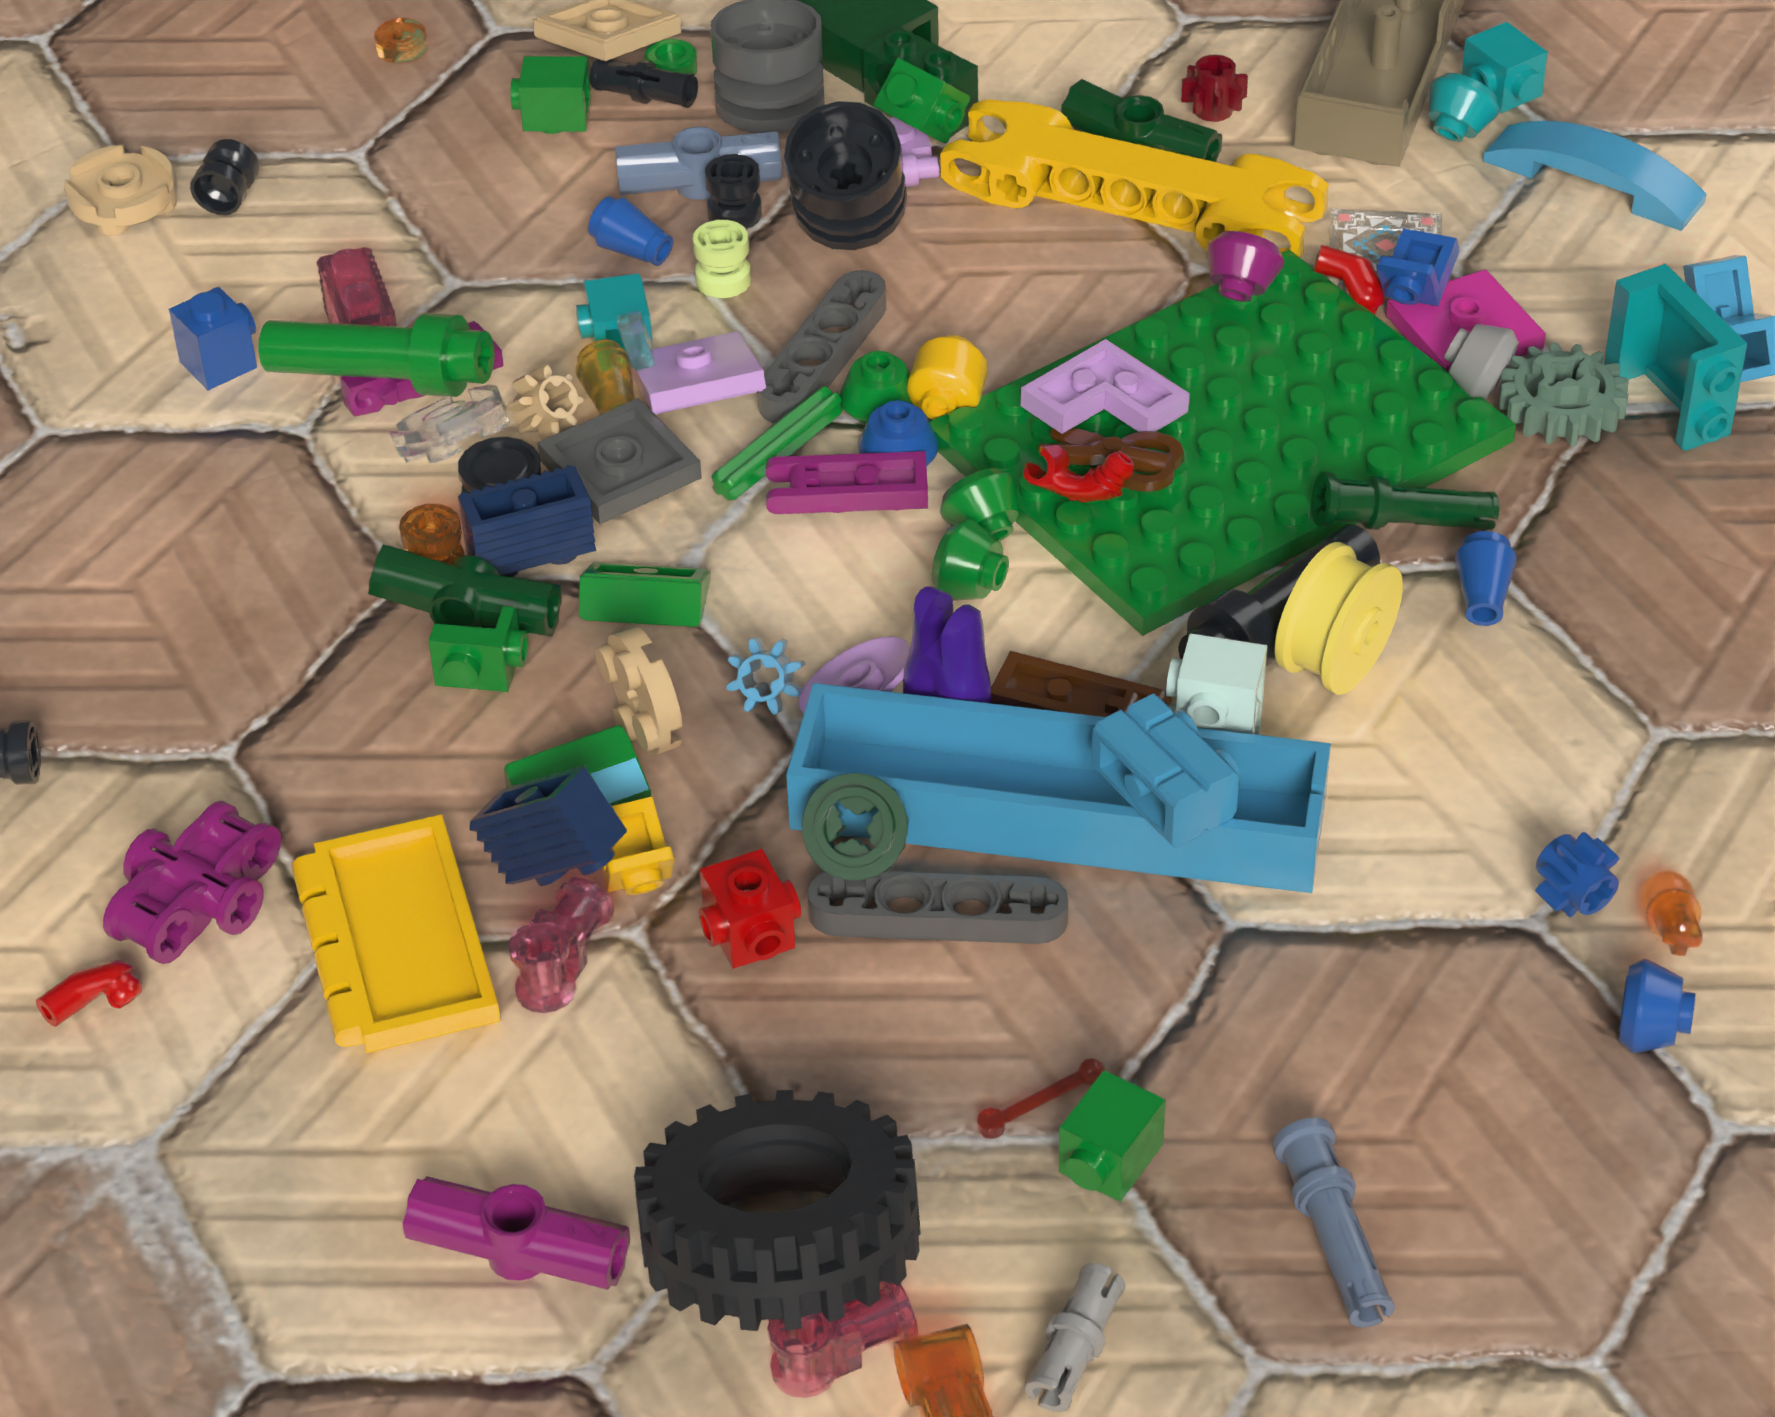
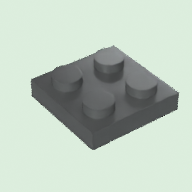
M639 398L537 442L541 462L551 473L555 468L564 470L567 465L576 467L591 500L592 517L599 524H603L702 478L700 460Z

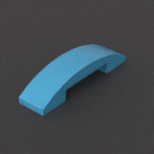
M1531 121L1508 125L1484 152L1483 162L1531 179L1543 165H1547L1633 195L1631 214L1680 231L1687 226L1706 201L1707 194L1690 177L1663 157L1626 138L1585 125L1559 121Z

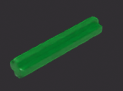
M819 387L715 470L711 476L714 482L712 487L717 495H722L728 501H733L766 476V462L769 459L792 455L839 417L843 411L840 405L842 402L841 396L837 392L833 393L828 387Z

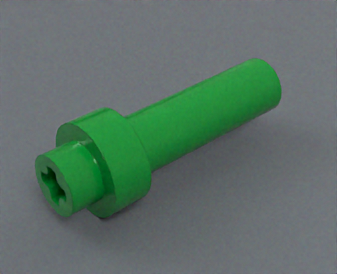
M423 313L417 318L413 327L268 320L261 329L258 342L260 363L267 372L411 380L418 394L428 396L458 397L464 392L468 383L485 384L490 379L494 366V344L490 333L481 330H470L466 319L456 314Z

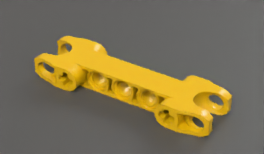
M987 99L973 104L968 111V137L972 141L955 140L946 144L940 153L941 178L954 189L975 196L984 202L1020 209L1028 206L1034 197L1038 196L1196 234L1198 243L1207 252L1209 242L1222 232L1239 231L1265 238L1264 230L1282 233L1289 240L1291 247L1279 248L1280 252L1289 249L1301 258L1304 252L1306 227L1300 222L1309 223L1321 219L1327 210L1329 184L1314 172L1299 168L1281 159L1246 153L1238 156L1231 166L1072 130L1071 123L1060 111L1028 102ZM992 116L997 118L1005 126L1006 132L1004 134L992 132L984 125L982 117ZM954 159H965L980 165L981 174L969 176L962 173L955 165ZM1292 186L1303 187L1312 194L1315 203L1305 204L1290 199L1286 195V190Z

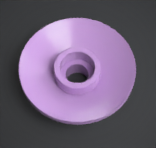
M888 636L860 643L842 652L822 666L803 687V693L799 696V709L804 715L813 683L892 692L904 678V668L911 648L910 645L900 637Z

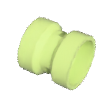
M714 220L699 226L693 233V253L698 260L695 266V279L699 291L706 296L714 298H730L746 291L751 283L750 263L745 258L749 253V237L745 227L738 222L730 220Z

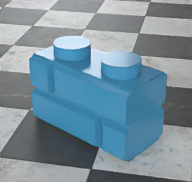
M1153 693L1129 705L1127 712L1124 713L1122 710H1119L1096 723L1092 735V767L1172 846L1178 848L1199 837L1203 829L1206 828L1210 831L1233 819L1234 814L1237 812L1238 787L1241 780L1238 766L1228 752L1222 749L1214 751L1199 736L1194 721L1186 712L1181 710L1174 712Z

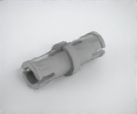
M1088 1263L1081 1268L1079 1279L1063 1312L1057 1313L1056 1317L1053 1316L1045 1330L1048 1343L1032 1376L1025 1385V1393L1032 1401L1037 1399L1042 1388L1046 1389L1038 1404L1042 1408L1055 1412L1066 1411L1072 1403V1396L1088 1362L1093 1361L1095 1357L1098 1358L1106 1344L1103 1330L1118 1298L1125 1290V1282L1119 1274L1113 1276L1109 1287L1104 1286L1112 1272V1269L1107 1266Z

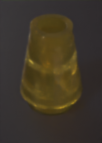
M598 340L586 345L579 352L575 375L600 415L635 400L631 357L618 343L612 340Z

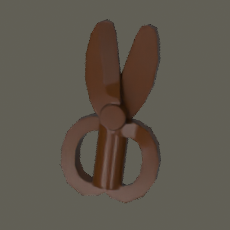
M1071 428L1063 434L1052 429L1051 439L1063 444H1039V446H1060L1067 452L1070 460L1069 464L1100 465L1105 462V458L1109 454L1121 451L1133 461L1134 471L1151 474L1133 473L1129 479L1125 480V488L1141 492L1158 491L1171 485L1175 477L1174 470L1178 469L1184 462V451L1181 443L1172 436L1159 432L1142 431L1120 439L1118 437L1105 438L1099 434L1082 429ZM1144 448H1154V449H1158V450L1165 451L1166 453H1164V452H1159V451H1154V450H1149V449H1144Z

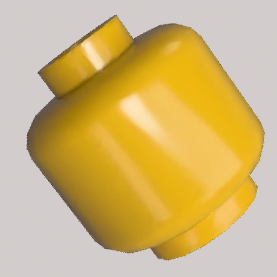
M947 335L927 340L917 351L907 382V392L910 401L914 406L920 408L928 418L933 420L946 413L950 415L957 408L977 407L988 376L986 358L973 343L960 336Z

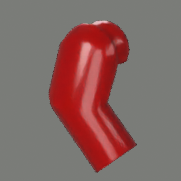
M1325 245L1320 246L1313 272L1343 280L1352 300L1364 306L1375 315L1379 306L1384 303L1385 295L1372 263L1367 258Z
M115 960L75 971L36 999V1005L43 1018L50 1025L57 1027L103 993L113 1008H123L142 993V983L131 973L134 967L126 962Z

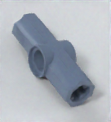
M691 127L678 132L673 141L615 146L620 195L677 190L679 194L689 199H708L710 193L706 188L705 168L714 158L728 154L745 155L754 159L759 165L760 182L781 180L782 161L778 131L720 137L719 133L713 129Z

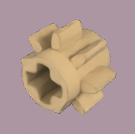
M544 365L532 371L531 376L526 374L513 381L512 385L518 394L514 401L506 405L507 410L513 412L514 418L519 424V433L538 431L539 438L542 441L558 434L559 431H565L579 424L572 414L577 406L584 402V399L578 396L576 388L571 383L572 376L570 374L564 377L552 376L549 365Z

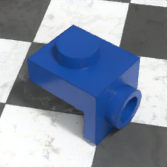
M1403 228L1392 257L1381 256L1376 266L1385 297H1390L1399 303L1407 305L1422 303L1438 306L1460 252L1457 238Z

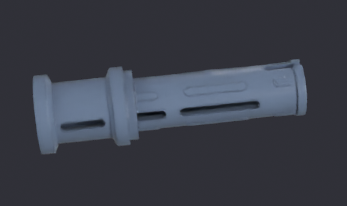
M1317 1117L1304 1118L1292 1122L1276 1134L1272 1147L1276 1159L1282 1164L1287 1165L1294 1183L1291 1197L1295 1208L1305 1216L1310 1217L1314 1224L1325 1257L1342 1296L1350 1324L1360 1328L1377 1325L1383 1322V1318L1376 1305H1380L1383 1315L1387 1317L1393 1314L1395 1306L1392 1297L1389 1296L1354 1210L1352 1200L1355 1195L1356 1185L1352 1173L1346 1168L1341 1167L1333 1148L1336 1142L1333 1126L1326 1119Z

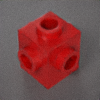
M763 849L700 868L703 908L699 909L700 924L708 944L711 947L721 946L732 969L759 960H767L777 954L795 949L794 920L801 918L802 915L800 901L791 881L788 879L780 881Z

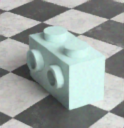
M1190 634L1183 659L1172 658L1170 663L1166 696L1177 698L1176 704H1170L1169 708L1174 712L1179 710L1186 712L1197 728L1261 735L1267 645Z

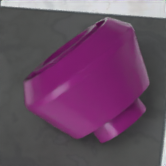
M1225 231L1217 235L1208 244L1211 281L1219 286L1218 293L1234 301L1249 302L1252 300V296L1264 294L1284 266V259L1278 246L1254 234Z

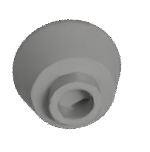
M1476 324L1471 332L1460 328L1444 356V359L1453 363L1449 374L1469 396L1487 399L1501 380L1504 368H1508L1519 342L1514 331L1510 328Z

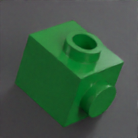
M524 56L520 78H512L510 90L512 110H521L523 131H536L547 134L587 132L592 101L587 56Z
M1103 1070L1059 1128V1172L1068 1176L1081 1188L1101 1192L1121 1202L1164 1144L1166 1099Z

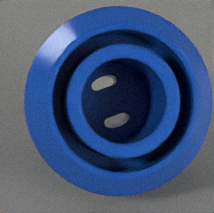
M896 400L878 407L871 413L859 438L858 451L859 454L926 451V466H928L938 453V439L926 415L920 408L908 402Z
M1642 959L1630 965L1625 981L1619 1042L1631 1053L1674 1046L1677 1032L1691 1034L1696 993L1682 991L1683 977L1649 959Z

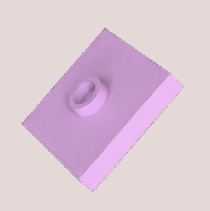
M739 331L628 355L631 374L652 413L655 414L760 392L766 389L764 370Z

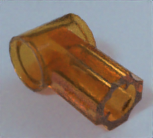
M968 1323L893 1342L894 1360L903 1395L909 1407L917 1406L921 1417H993L992 1409L983 1390L984 1373L978 1346Z

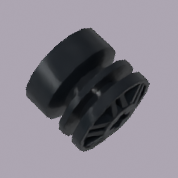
M837 101L816 107L797 121L787 137L784 160L790 183L793 209L798 225L813 241L826 247L854 251L876 245L893 233L905 215L907 188L903 172L901 143L896 128L881 111L861 102Z

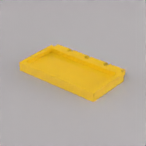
M442 814L313 843L315 853L300 856L292 862L291 867L299 899L303 904L302 911L311 947L315 952L314 959L323 995L327 1000L326 1007L337 1045L351 1047L364 1043L366 1053H371L501 1021L497 998Z

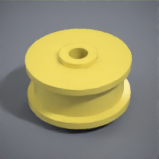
M1333 542L1320 550L1300 575L1281 615L1275 640V658L1279 667L1291 673H1298L1304 669L1321 676L1324 687L1337 695L1351 691L1371 670L1392 632L1403 592V579L1400 570L1388 563H1380L1374 567L1362 563L1356 559L1354 550L1341 542Z

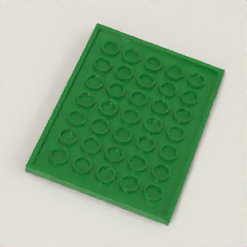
M1289 249L1281 252L1284 266L1265 293L1252 296V300L1249 302H1239L1223 297L1218 293L1219 286L1214 284L981 396L980 402L975 408H957L950 415L946 413L929 421L938 439V453L965 477L989 468H998L1014 476L1017 484L1019 516L1015 522L1142 636L1192 611L1219 592L1226 589H1234L1312 548L1342 526L1358 524L1355 522L1334 521L1330 527L1317 526L1314 523L1311 510L1312 490L1314 482L1321 472L1334 473L1337 479L1365 481L1369 476H1382L1394 486L1426 488L1514 442L1516 423L1482 397L1473 398L1458 386L1447 370L1364 306L1357 304L1347 293L1325 276L1313 272L1312 266ZM1106 339L1190 393L1188 412L1156 431L1170 435L1181 443L1184 451V462L1178 469L1174 470L1175 477L1173 483L1162 490L1141 492L1123 487L1122 496L1114 499L1090 502L1070 501L1068 497L1029 484L1023 476L1024 465L1028 462L1038 465L1047 473L1048 464L1046 459L1039 453V444L1063 443L1051 439V430L1054 428L1021 407V387ZM1105 409L1073 427L1074 429H1082L1099 434L1105 438L1118 437L1122 439L1130 434L1138 433V431ZM1144 448V449H1149V450H1154V451H1159V452H1164V453H1166L1165 451L1158 450V449H1154V448ZM1069 464L1068 469L1076 474L1085 475L1091 468L1096 469L1098 465ZM1134 471L1135 474L1151 475Z

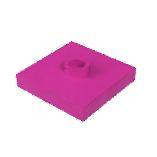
M1486 269L1448 281L1438 306L1422 303L1407 305L1399 303L1394 299H1390L1387 302L1386 316L1410 343L1448 372L1453 363L1444 359V356L1460 328L1471 332L1476 324L1512 329L1519 342L1514 354L1516 356L1527 355L1528 348L1532 346L1539 350L1544 349L1546 333Z

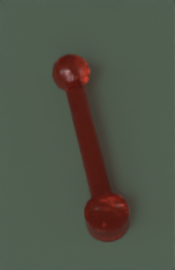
M1096 1058L1085 1059L1080 1063L1077 1072L1001 1111L996 1108L984 1109L978 1115L979 1133L988 1139L1000 1137L1006 1130V1123L1083 1083L1092 1085L1102 1071L1105 1070L1103 1063Z

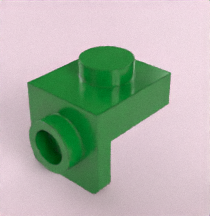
M897 58L873 106L946 144L952 133L961 125L970 96L916 66Z
M502 606L495 629L434 624L428 643L435 686L508 692L516 667L524 668L526 664L529 646L527 631L519 630L516 607Z

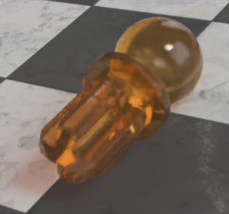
M1670 870L1654 873L1644 882L1640 893L1642 908L1646 912L1648 925L1656 935L1660 936L1662 942L1669 945L1671 954L1685 956L1688 947H1700L1703 941V934L1699 926L1701 919L1699 902L1695 897L1691 883L1682 874Z

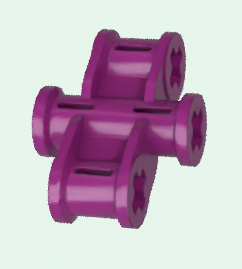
M217 801L207 807L183 831L174 845L171 844L167 834L155 828L145 830L131 843L125 855L123 874L129 882L114 894L106 907L103 917L105 933L115 940L124 941L129 939L146 948L150 959L161 964L171 963L178 958L205 930L212 918L216 919L220 930L231 935L242 933L253 923L261 909L263 887L257 880L268 872L279 854L281 834L278 828L266 822L256 825L240 817L236 807L224 801Z

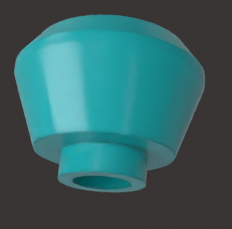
M1446 73L1434 79L1431 83L1428 116L1435 123L1433 130L1448 140L1462 142L1464 137H1476L1499 114L1500 110L1495 93L1484 84L1470 77L1457 73Z

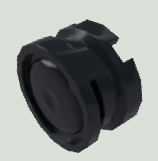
M495 437L477 442L465 450L458 461L459 480L463 484L461 486L462 492L469 494L473 489L482 491L485 486L494 488L497 483L505 485L509 480L517 482L520 477L529 479L532 474L541 476V459L534 446L522 439L511 437Z

